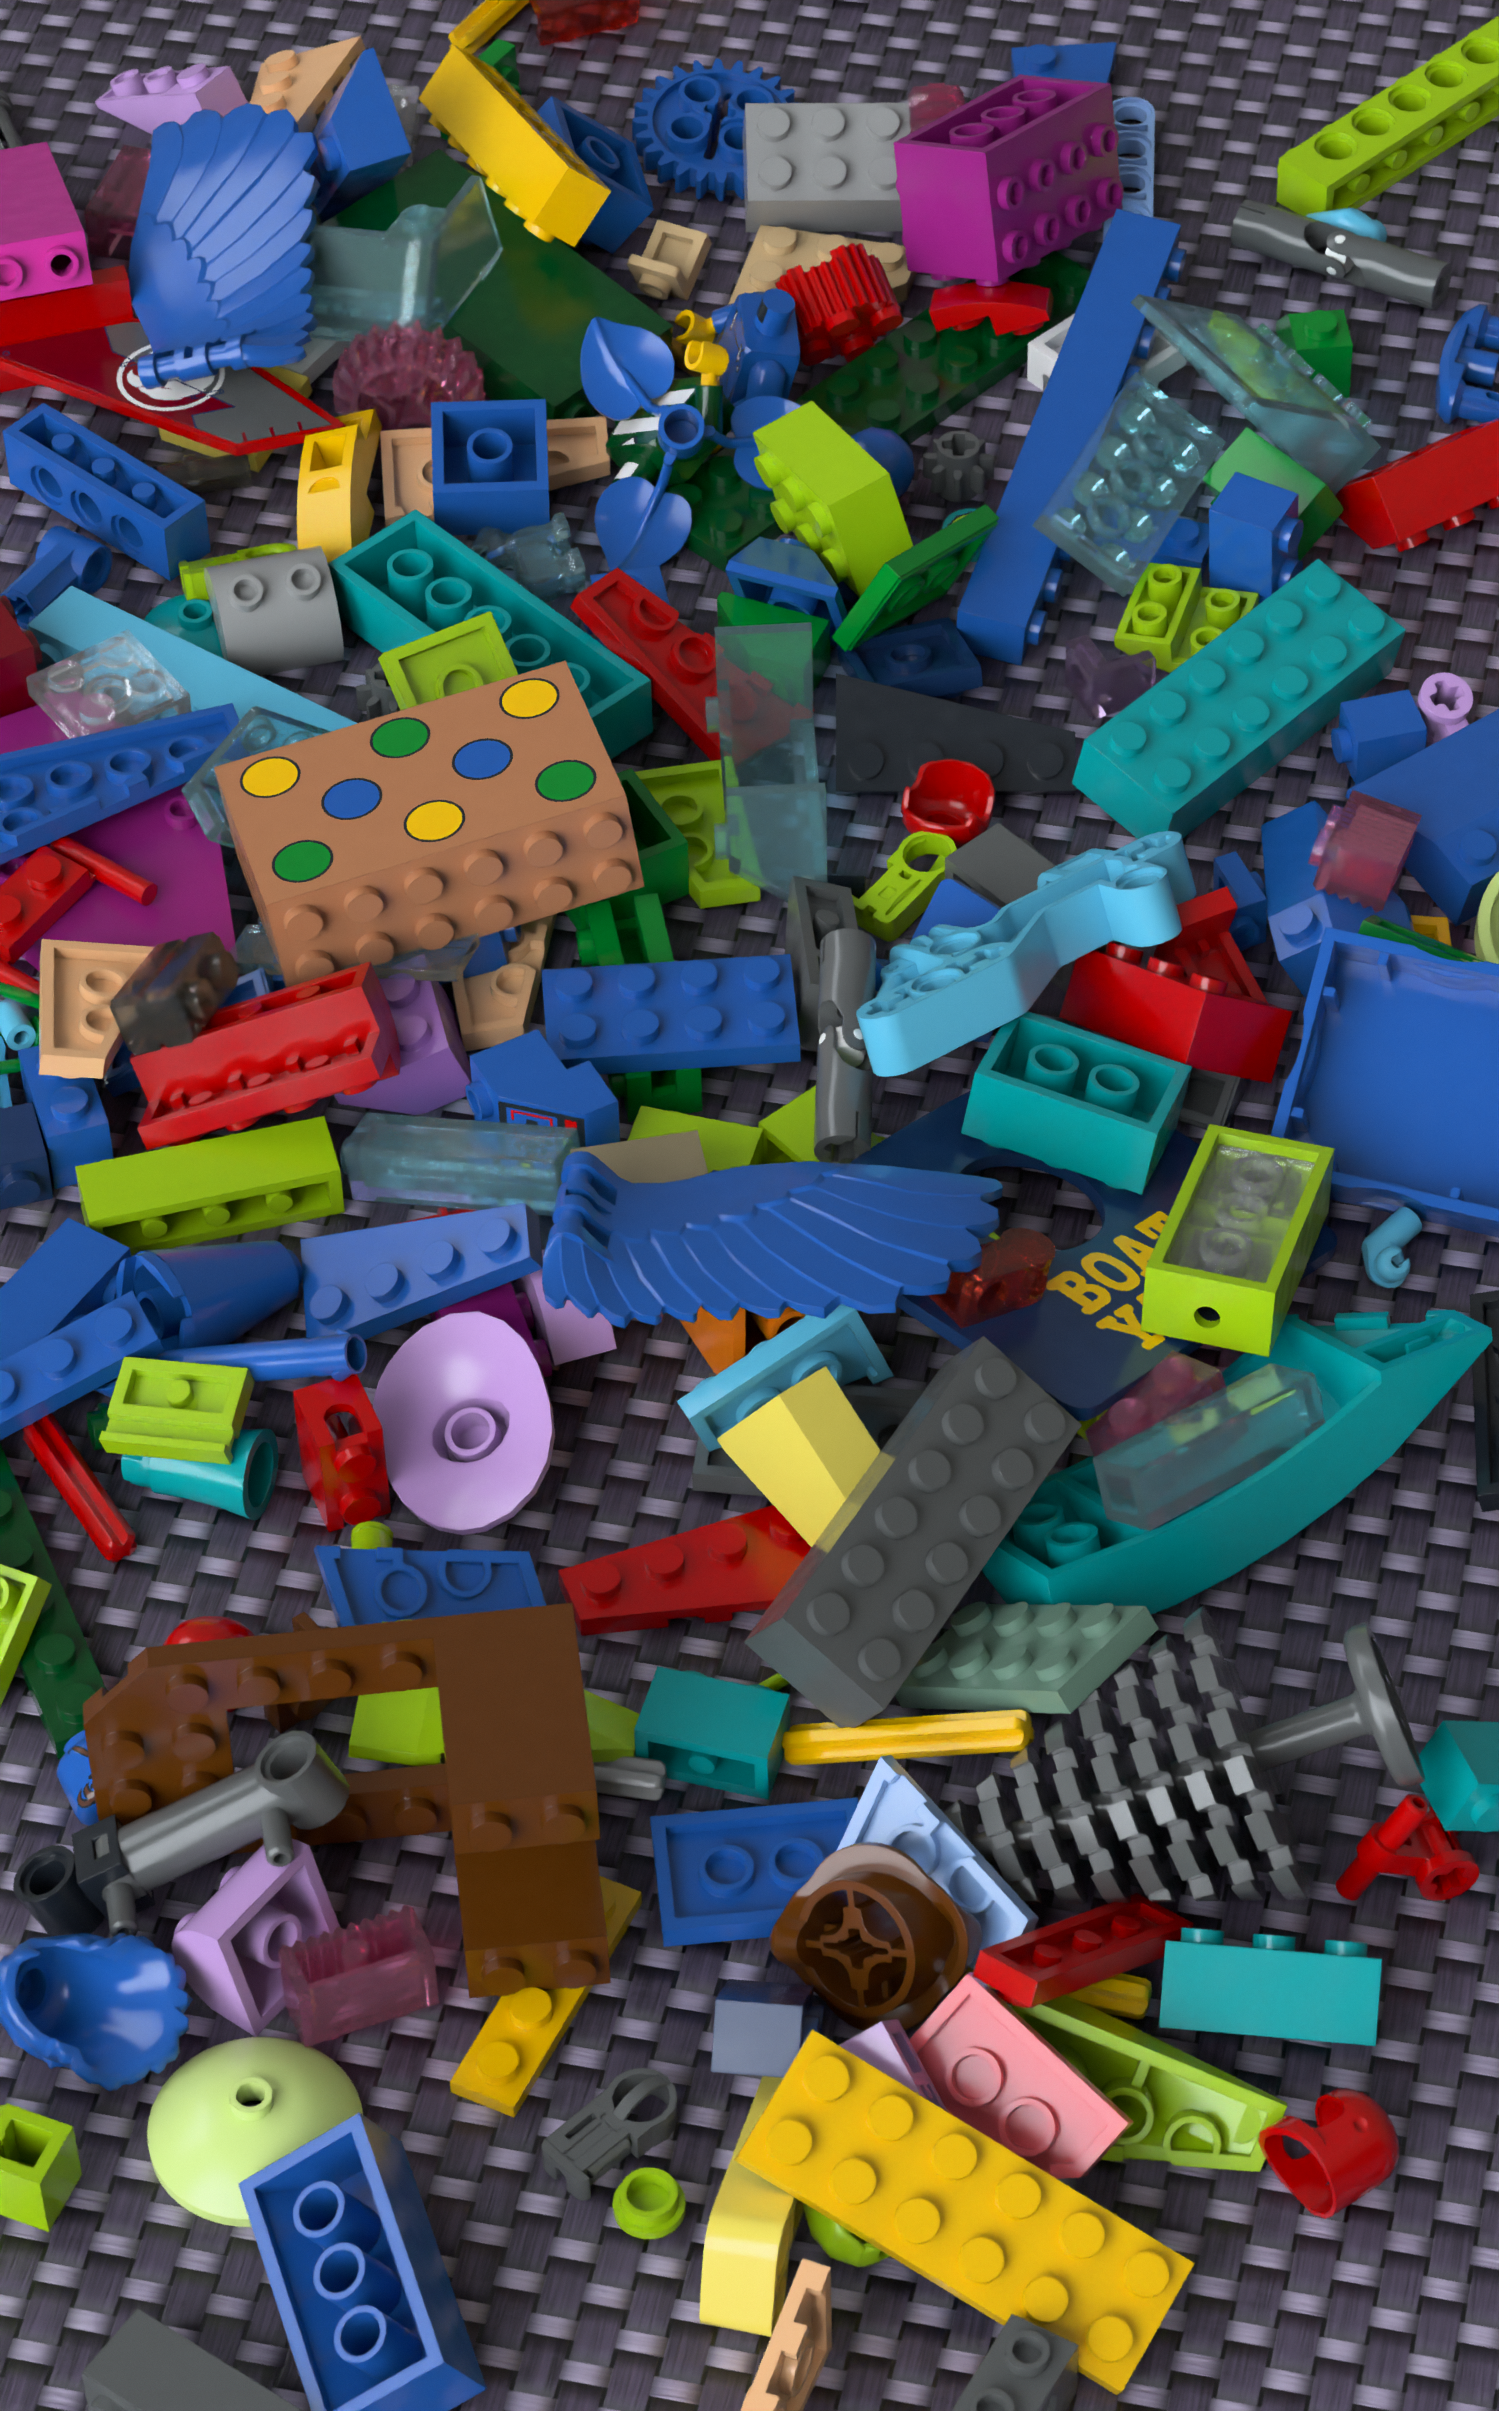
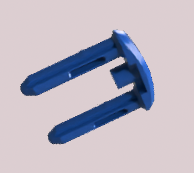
M1478 304L1467 310L1452 328L1444 344L1436 383L1435 409L1445 424L1451 425L1452 421L1458 417L1481 423L1499 418V393L1468 386L1465 383L1467 381L1493 387L1497 377L1499 354L1480 350L1483 347L1499 350V317L1491 315L1488 305Z

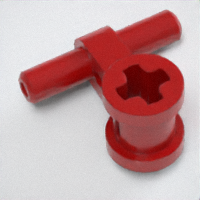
M1408 1794L1385 1822L1373 1824L1357 1844L1358 1855L1338 1878L1336 1888L1343 1898L1355 1901L1359 1899L1379 1873L1415 1876V1882L1424 1898L1432 1901H1442L1454 1898L1471 1888L1477 1881L1480 1870L1473 1855L1462 1849L1457 1838L1459 1831H1445L1433 1808L1428 1807L1422 1797Z

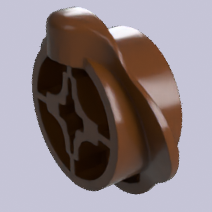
M862 1842L846 1846L832 1853L820 1863L813 1876L794 1893L774 1924L770 1934V1947L773 1955L779 1962L790 1967L806 1985H814V1992L844 2022L865 2031L881 2021L898 2019L903 2029L907 2030L926 2019L943 1996L962 1979L980 1949L983 1932L980 1923L974 1915L961 1908L909 1855L890 1845L877 1842Z

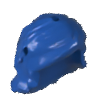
M79 1933L30 1938L18 1945L10 1955L4 1956L0 1961V2022L14 2044L24 2049L33 2057L48 2063L50 2069L55 2067L69 2068L87 2083L99 2084L107 2091H117L122 2085H132L144 2078L150 2070L159 2074L165 2069L167 2063L176 2060L180 2053L179 2038L189 2030V2018L184 2013L193 1999L187 1992L183 1991L187 1981L186 1972L180 1965H175L174 1955L156 1948L154 1943L145 1936H126L125 1933H120L114 1937L104 1938L94 1934Z

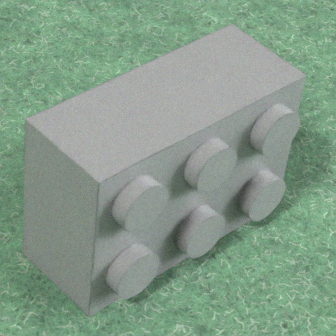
M745 103L743 124L745 232H758L760 225L782 226L807 232H902L903 225L900 197L896 188L897 170L893 142L910 134L909 103Z

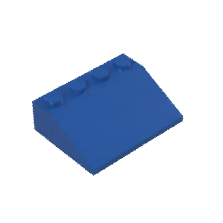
M1499 709L1347 790L1345 796L1455 927L1478 915L1483 894L1490 881L1499 871Z

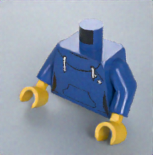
M781 289L743 293L737 296L734 303L713 310L712 317L708 319L691 310H684L676 316L675 324L687 331L683 335L677 336L675 340L685 346L692 340L712 343L715 334L719 335L716 344L721 345L729 354L728 366L725 372L719 376L720 385H723V394L735 408L742 402L757 396H776L788 400L800 359L795 301L789 293ZM718 444L711 454L718 452L722 446Z

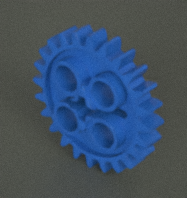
M715 59L712 69H705L698 60L693 61V72L688 74L678 66L673 67L672 81L658 75L655 79V89L644 88L642 90V102L635 103L634 118H632V140L635 141L637 155L644 156L643 169L645 171L657 169V182L660 184L674 178L675 192L677 193L684 191L688 186L695 187L696 199H701L707 190H714L718 201L724 200L728 190H734L741 200L744 199L743 124L745 103H797L795 102V90L793 88L781 90V77L779 76L764 81L763 67L759 66L749 74L743 72V62L739 60L733 65L731 70L724 69L720 59ZM726 100H729L727 116L723 118L720 125L723 104ZM720 127L718 148L715 157L710 159L711 142L716 140Z

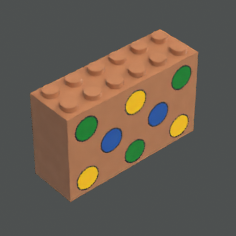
M566 660L214 767L236 854L286 988L370 961L374 970L645 887L625 791Z

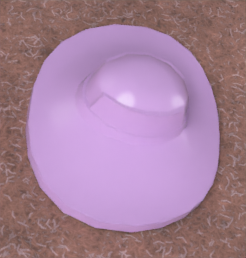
M479 1311L452 1313L423 1326L400 1347L387 1364L377 1385L373 1409L383 1428L387 1476L403 1504L422 1522L439 1531L459 1535L486 1532L514 1517L536 1494L550 1467L555 1439L553 1407L541 1368L525 1340L501 1319Z

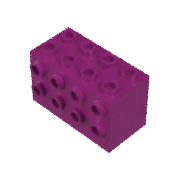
M1018 75L893 142L897 170L896 188L900 197L903 225L902 242L906 252L907 270L929 273L931 279L937 281H949L961 277L976 279V284L984 287L1002 285L1007 283L1009 276L1017 271L1038 265L1041 262V258L1050 252L1071 246V240L1078 236L1102 228L1104 221L1114 216L1116 209L1123 210L1124 190L1119 175L1117 154L1119 136L1114 122L1111 84Z

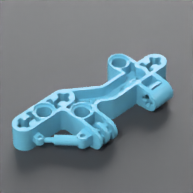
M1173 831L1150 834L1115 851L1097 848L1089 849L1041 873L1038 877L1037 890L1005 905L992 920L983 925L963 928L938 924L931 928L928 936L920 935L912 939L910 944L894 946L890 950V964L881 970L882 985L876 998L862 1005L856 1012L873 1073L883 1077L908 1073L1018 1018L1030 1009L1060 967L1113 940L1131 946L1147 947L1164 943L1179 935L1182 931V924L1176 905L1191 900L1197 895L1181 834Z

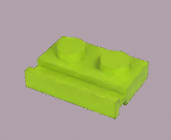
M124 1356L107 1411L110 1419L106 1431H101L99 1441L106 1453L231 1465L233 1459L231 1448L234 1439L239 1438L255 1381L248 1368Z

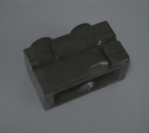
M213 931L188 937L185 942L178 939L157 944L111 1000L110 1009L128 1050L134 1055H140L160 1050L163 1045L171 1048L192 1043L202 1031V1027L207 1025L237 986L238 968L232 954L225 950L220 936H217Z

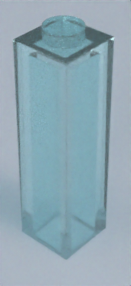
M366 1113L352 1134L344 1140L341 1148L340 1162L343 1172L348 1174L353 1200L436 1207L445 1206L448 1208L473 1210L526 1203L538 1215L553 1216L558 1188L562 1184L561 1173L564 1160L571 1154L570 1149L580 1148L577 1128Z
M1269 1363L1093 1457L1106 1518L1151 1531L1271 1464L1325 1423L1322 1410V1395L1317 1386L1315 1374Z

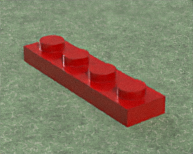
M1136 1893L1130 1895V1903L1111 1902L980 1950L973 1977L997 1989V1995L1005 2002L1018 2007L1032 2008L1163 1958L1165 1955V1942H1181V1929L1193 1928L1194 1923Z

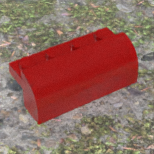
M371 961L140 1033L129 1058L149 1102L137 1128L146 1150L164 1145L171 1147L193 1143L205 1134L225 1128L228 1131L241 1130L251 1126L261 1117L283 1110L286 1113H296L311 1107L319 1099L343 1092L344 1095L358 1094L374 1086L377 1081L399 1075L401 1067L399 1040L394 1019Z

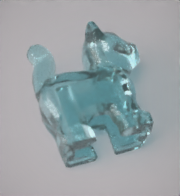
M563 512L554 514L552 520L546 524L527 526L514 533L486 526L479 531L478 537L470 545L471 550L500 571L509 567L512 568L515 581L544 603L551 602L565 593L585 590V565L578 547L573 549L570 547L567 538L571 537V533Z

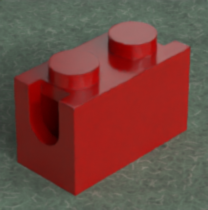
M352 1374L342 1382L332 1378L294 1390L293 1399L302 1475L328 1532L344 1528V1520L348 1524L358 1525L362 1522L371 1521L375 1517L391 1513L383 1428L358 1375ZM347 1412L349 1434L341 1417L335 1415V1413Z

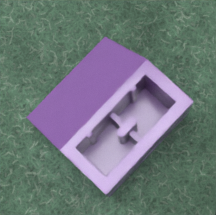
M422 960L378 979L388 1001L398 1035L401 1057L400 1073L397 1076L377 1081L374 1086L358 1094L344 1095L343 1092L335 1094L334 1097L338 1103L418 1115L428 1113L465 1097V1087L467 1084L472 1083L471 1069L462 1042L454 1007L427 962Z

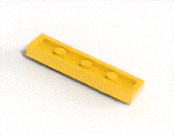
M600 1876L610 1958L642 1905V1892ZM593 1985L574 1989L561 1988L552 1990L530 1987L522 1988L512 1995L501 1996L450 2080L451 2093L514 2118Z

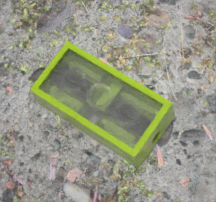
M1209 1124L1146 1266L1141 1331L1270 1357L1328 1214L1335 1148Z

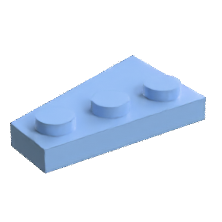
M880 1756L837 1851L856 1843L877 1842L893 1846L909 1855L961 1908L974 1915L980 1923L983 1933L979 1951L1033 1931L1039 1919L1036 1914L893 1756ZM979 1951L969 1966L975 1969Z

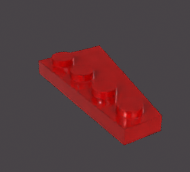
M618 567L577 594L570 606L609 650L651 680L652 697L711 761L729 760L732 776L807 723L815 711L798 698L793 704L770 687L774 680L753 666L749 672L721 652L725 645L709 633L705 632L703 635L695 633L678 621L679 612Z
M771 1505L558 1570L559 1587L566 1603H573L575 1623L581 1636L665 1628L670 1625L671 1619L695 1616L705 1618V1623L732 1621V1613L768 1609L812 1547L776 1507Z

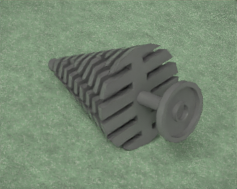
M1201 1606L1185 1619L1183 1625L1185 1642L1193 1645L1197 1656L1196 1659L1190 1661L1195 1680L1192 1676L1184 1674L1179 1657L1183 1655L1168 1633L1152 1645L1148 1653V1658L1153 1659L1158 1672L1152 1678L1162 1710L1172 1713L1176 1726L1167 1729L1172 1743L1165 1742L1160 1726L1167 1723L1152 1690L1146 1689L1139 1672L1140 1668L1132 1661L1115 1674L1114 1677L1119 1688L1115 1695L1122 1724L1132 1727L1136 1742L1129 1744L1133 1757L1125 1755L1120 1740L1126 1738L1111 1705L1105 1702L1103 1693L1098 1688L1079 1707L1085 1740L1092 1741L1097 1757L1090 1759L1094 1771L1086 1770L1080 1754L1085 1752L1072 1725L1064 1716L1049 1727L1044 1734L1047 1755L1053 1756L1058 1771L1052 1775L1061 1802H1059L1053 1785L1046 1783L1041 1769L1043 1765L1035 1749L1028 1744L1010 1760V1770H1013L1019 1787L1015 1789L1022 1811V1818H1019L1012 1799L1006 1797L999 1775L995 1771L976 1786L981 1802L978 1804L985 1831L978 1833L972 1816L967 1812L965 1803L961 1799L943 1813L991 1866L998 1864L1003 1879L1026 1905L1043 1903L1036 1879H1039V1874L1032 1851H1036L1043 1870L1049 1871L1055 1888L1053 1891L1063 1904H1086L1088 1899L1086 1884H1082L1076 1867L1081 1863L1073 1838H1075L1080 1854L1088 1856L1094 1872L1091 1878L1100 1895L1107 1903L1131 1902L1130 1895H1132L1128 1870L1121 1869L1116 1852L1122 1850L1119 1841L1128 1842L1134 1858L1128 1862L1151 1902H1175L1176 1897L1173 1890L1176 1889L1169 1856L1161 1855L1156 1842L1157 1838L1163 1837L1159 1826L1168 1827L1173 1844L1166 1847L1182 1881H1188L1193 1898L1197 1902L1220 1901L1221 1898L1213 1876L1218 1875L1211 1846L1220 1866L1228 1867L1234 1886L1231 1888L1242 1901L1264 1900L1266 1892L1265 1883L1258 1879L1253 1863L1259 1861L1255 1844L1258 1851L1268 1852L1274 1869L1269 1874L1277 1889L1286 1900L1309 1899L1310 1884L1306 1867L1298 1865L1293 1851L1300 1848L1292 1817L1290 1814L1280 1813L1275 1798L1284 1795L1275 1767L1355 1738L1370 1735L1374 1736L1382 1758L1397 1784L1402 1787H1412L1425 1782L1421 1759L1402 1703L1380 1647L1368 1623L1365 1621L1350 1627L1345 1632L1343 1639L1347 1662L1356 1687L1352 1694L1260 1727L1257 1718L1244 1713L1240 1700L1247 1698V1693L1235 1664L1223 1658L1219 1645L1225 1642L1214 1620L1206 1609ZM1201 1695L1210 1697L1215 1707V1711L1206 1714L1211 1729L1204 1727L1200 1713L1208 1711ZM1240 1797L1248 1799L1253 1813L1244 1817L1249 1828L1240 1827L1235 1813L1244 1809ZM1200 1812L1208 1813L1213 1829L1205 1832L1209 1842L1200 1840L1195 1826L1203 1823Z

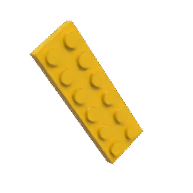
M814 2030L809 2033L734 2160L1004 2326L1011 2314H1014L1079 2345L1078 2372L1115 2395L1122 2393L1195 2264Z

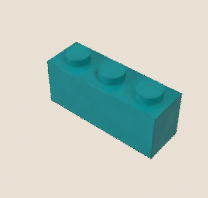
M1194 1928L1181 1929V1942H1165L1159 2027L1376 2046L1382 1959L1367 1958L1368 1943L1325 1940L1324 1954L1295 1952L1296 1937L1253 1934L1252 1948L1224 1946V1931Z

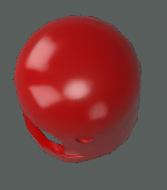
M1348 2088L1336 2089L1317 2099L1315 2114L1318 2128L1310 2127L1300 2118L1287 2115L1260 2131L1258 2143L1262 2153L1281 2183L1313 2215L1325 2219L1335 2215L1381 2185L1391 2176L1399 2157L1400 2149L1397 2133L1385 2110L1367 2094ZM1282 2135H1287L1302 2142L1311 2152L1299 2159H1292L1284 2150Z

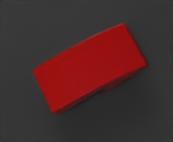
M976 282L934 290L929 313L936 331L953 327L955 331L967 330L977 326L985 317L989 316L996 336L1011 331L1014 335H1024L1036 331L1044 325L1045 321L1050 320L1054 298L1049 288L1033 284L1007 282L998 286L984 287L977 285Z

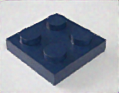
M949 617L885 630L851 651L845 652L837 644L838 661L849 677L939 699L955 698L962 695L965 690L983 687L981 665Z

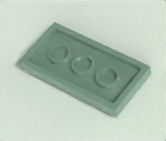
M975 1602L962 1608L952 1617L950 1622L952 1627L935 1643L929 1645L895 1694V1697L902 1708L978 1711L1022 1709L1032 1713L1071 1714L1159 1628L1146 1606H1114L1112 1603L1070 1605L1067 1602L1056 1605L1027 1604L1026 1602L1015 1604Z

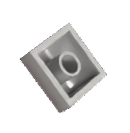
M321 546L204 568V580L225 660L258 676L343 660L344 647L338 604L329 566Z

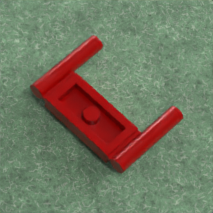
M68 836L51 842L50 848L46 846L39 847L0 886V982L38 995L40 994V981L11 966V964L13 965L92 886L95 880L102 882L144 906L151 904L155 899L158 891L157 885Z

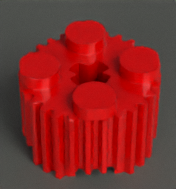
M851 243L847 247L844 244L840 245L838 248L829 251L832 256L831 261H823L817 267L812 266L807 272H804L800 264L795 268L788 269L787 274L781 275L779 277L780 281L775 283L777 289L786 291L794 298L800 358L805 366L818 364L827 358L833 359L836 355L844 356L847 362H851L869 348L874 347V342L878 340V336L885 335L886 332L897 328L904 321L900 312V306L881 261L878 257L875 258L873 254L868 256L863 243L857 246Z

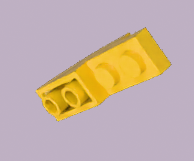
M375 409L335 417L347 425V427L305 436L298 478V550L321 546L327 563H330L369 538L374 510L368 499L367 490L379 443L380 431L382 430V424Z

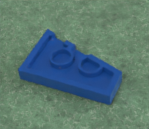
M318 1545L314 1548L338 1627L382 1623V1621L393 1622L403 1619L412 1620L546 1606L529 1551L461 1549L419 1551L390 1547L348 1549L340 1548V1546Z

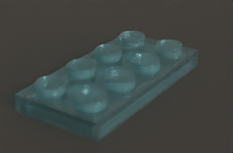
M1135 372L1124 384L1032 526L1125 597L1142 576L1226 442L1142 375Z

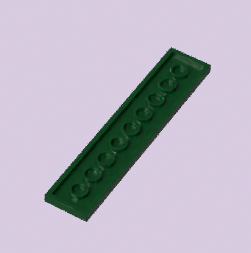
M1054 250L1042 257L1038 265L1023 268L1009 276L1008 282L1033 284L1051 290L1054 300L1050 320L1045 321L1044 325L1036 331L1024 335H1014L1011 331L996 336L989 316L985 317L977 326L967 330L955 331L953 327L936 331L929 313V307L793 402L803 406L813 401L849 436L870 427L894 431L910 445L1028 361V343L1075 314L1091 271ZM969 279L963 284L976 282V279ZM736 448L723 449L703 463L690 479L684 483L673 484L665 490V493H673L683 497L691 507V529L683 546L725 573L729 560L757 538L763 537L775 540L784 534L770 508V503L776 501L773 491L757 489L739 476L734 466Z

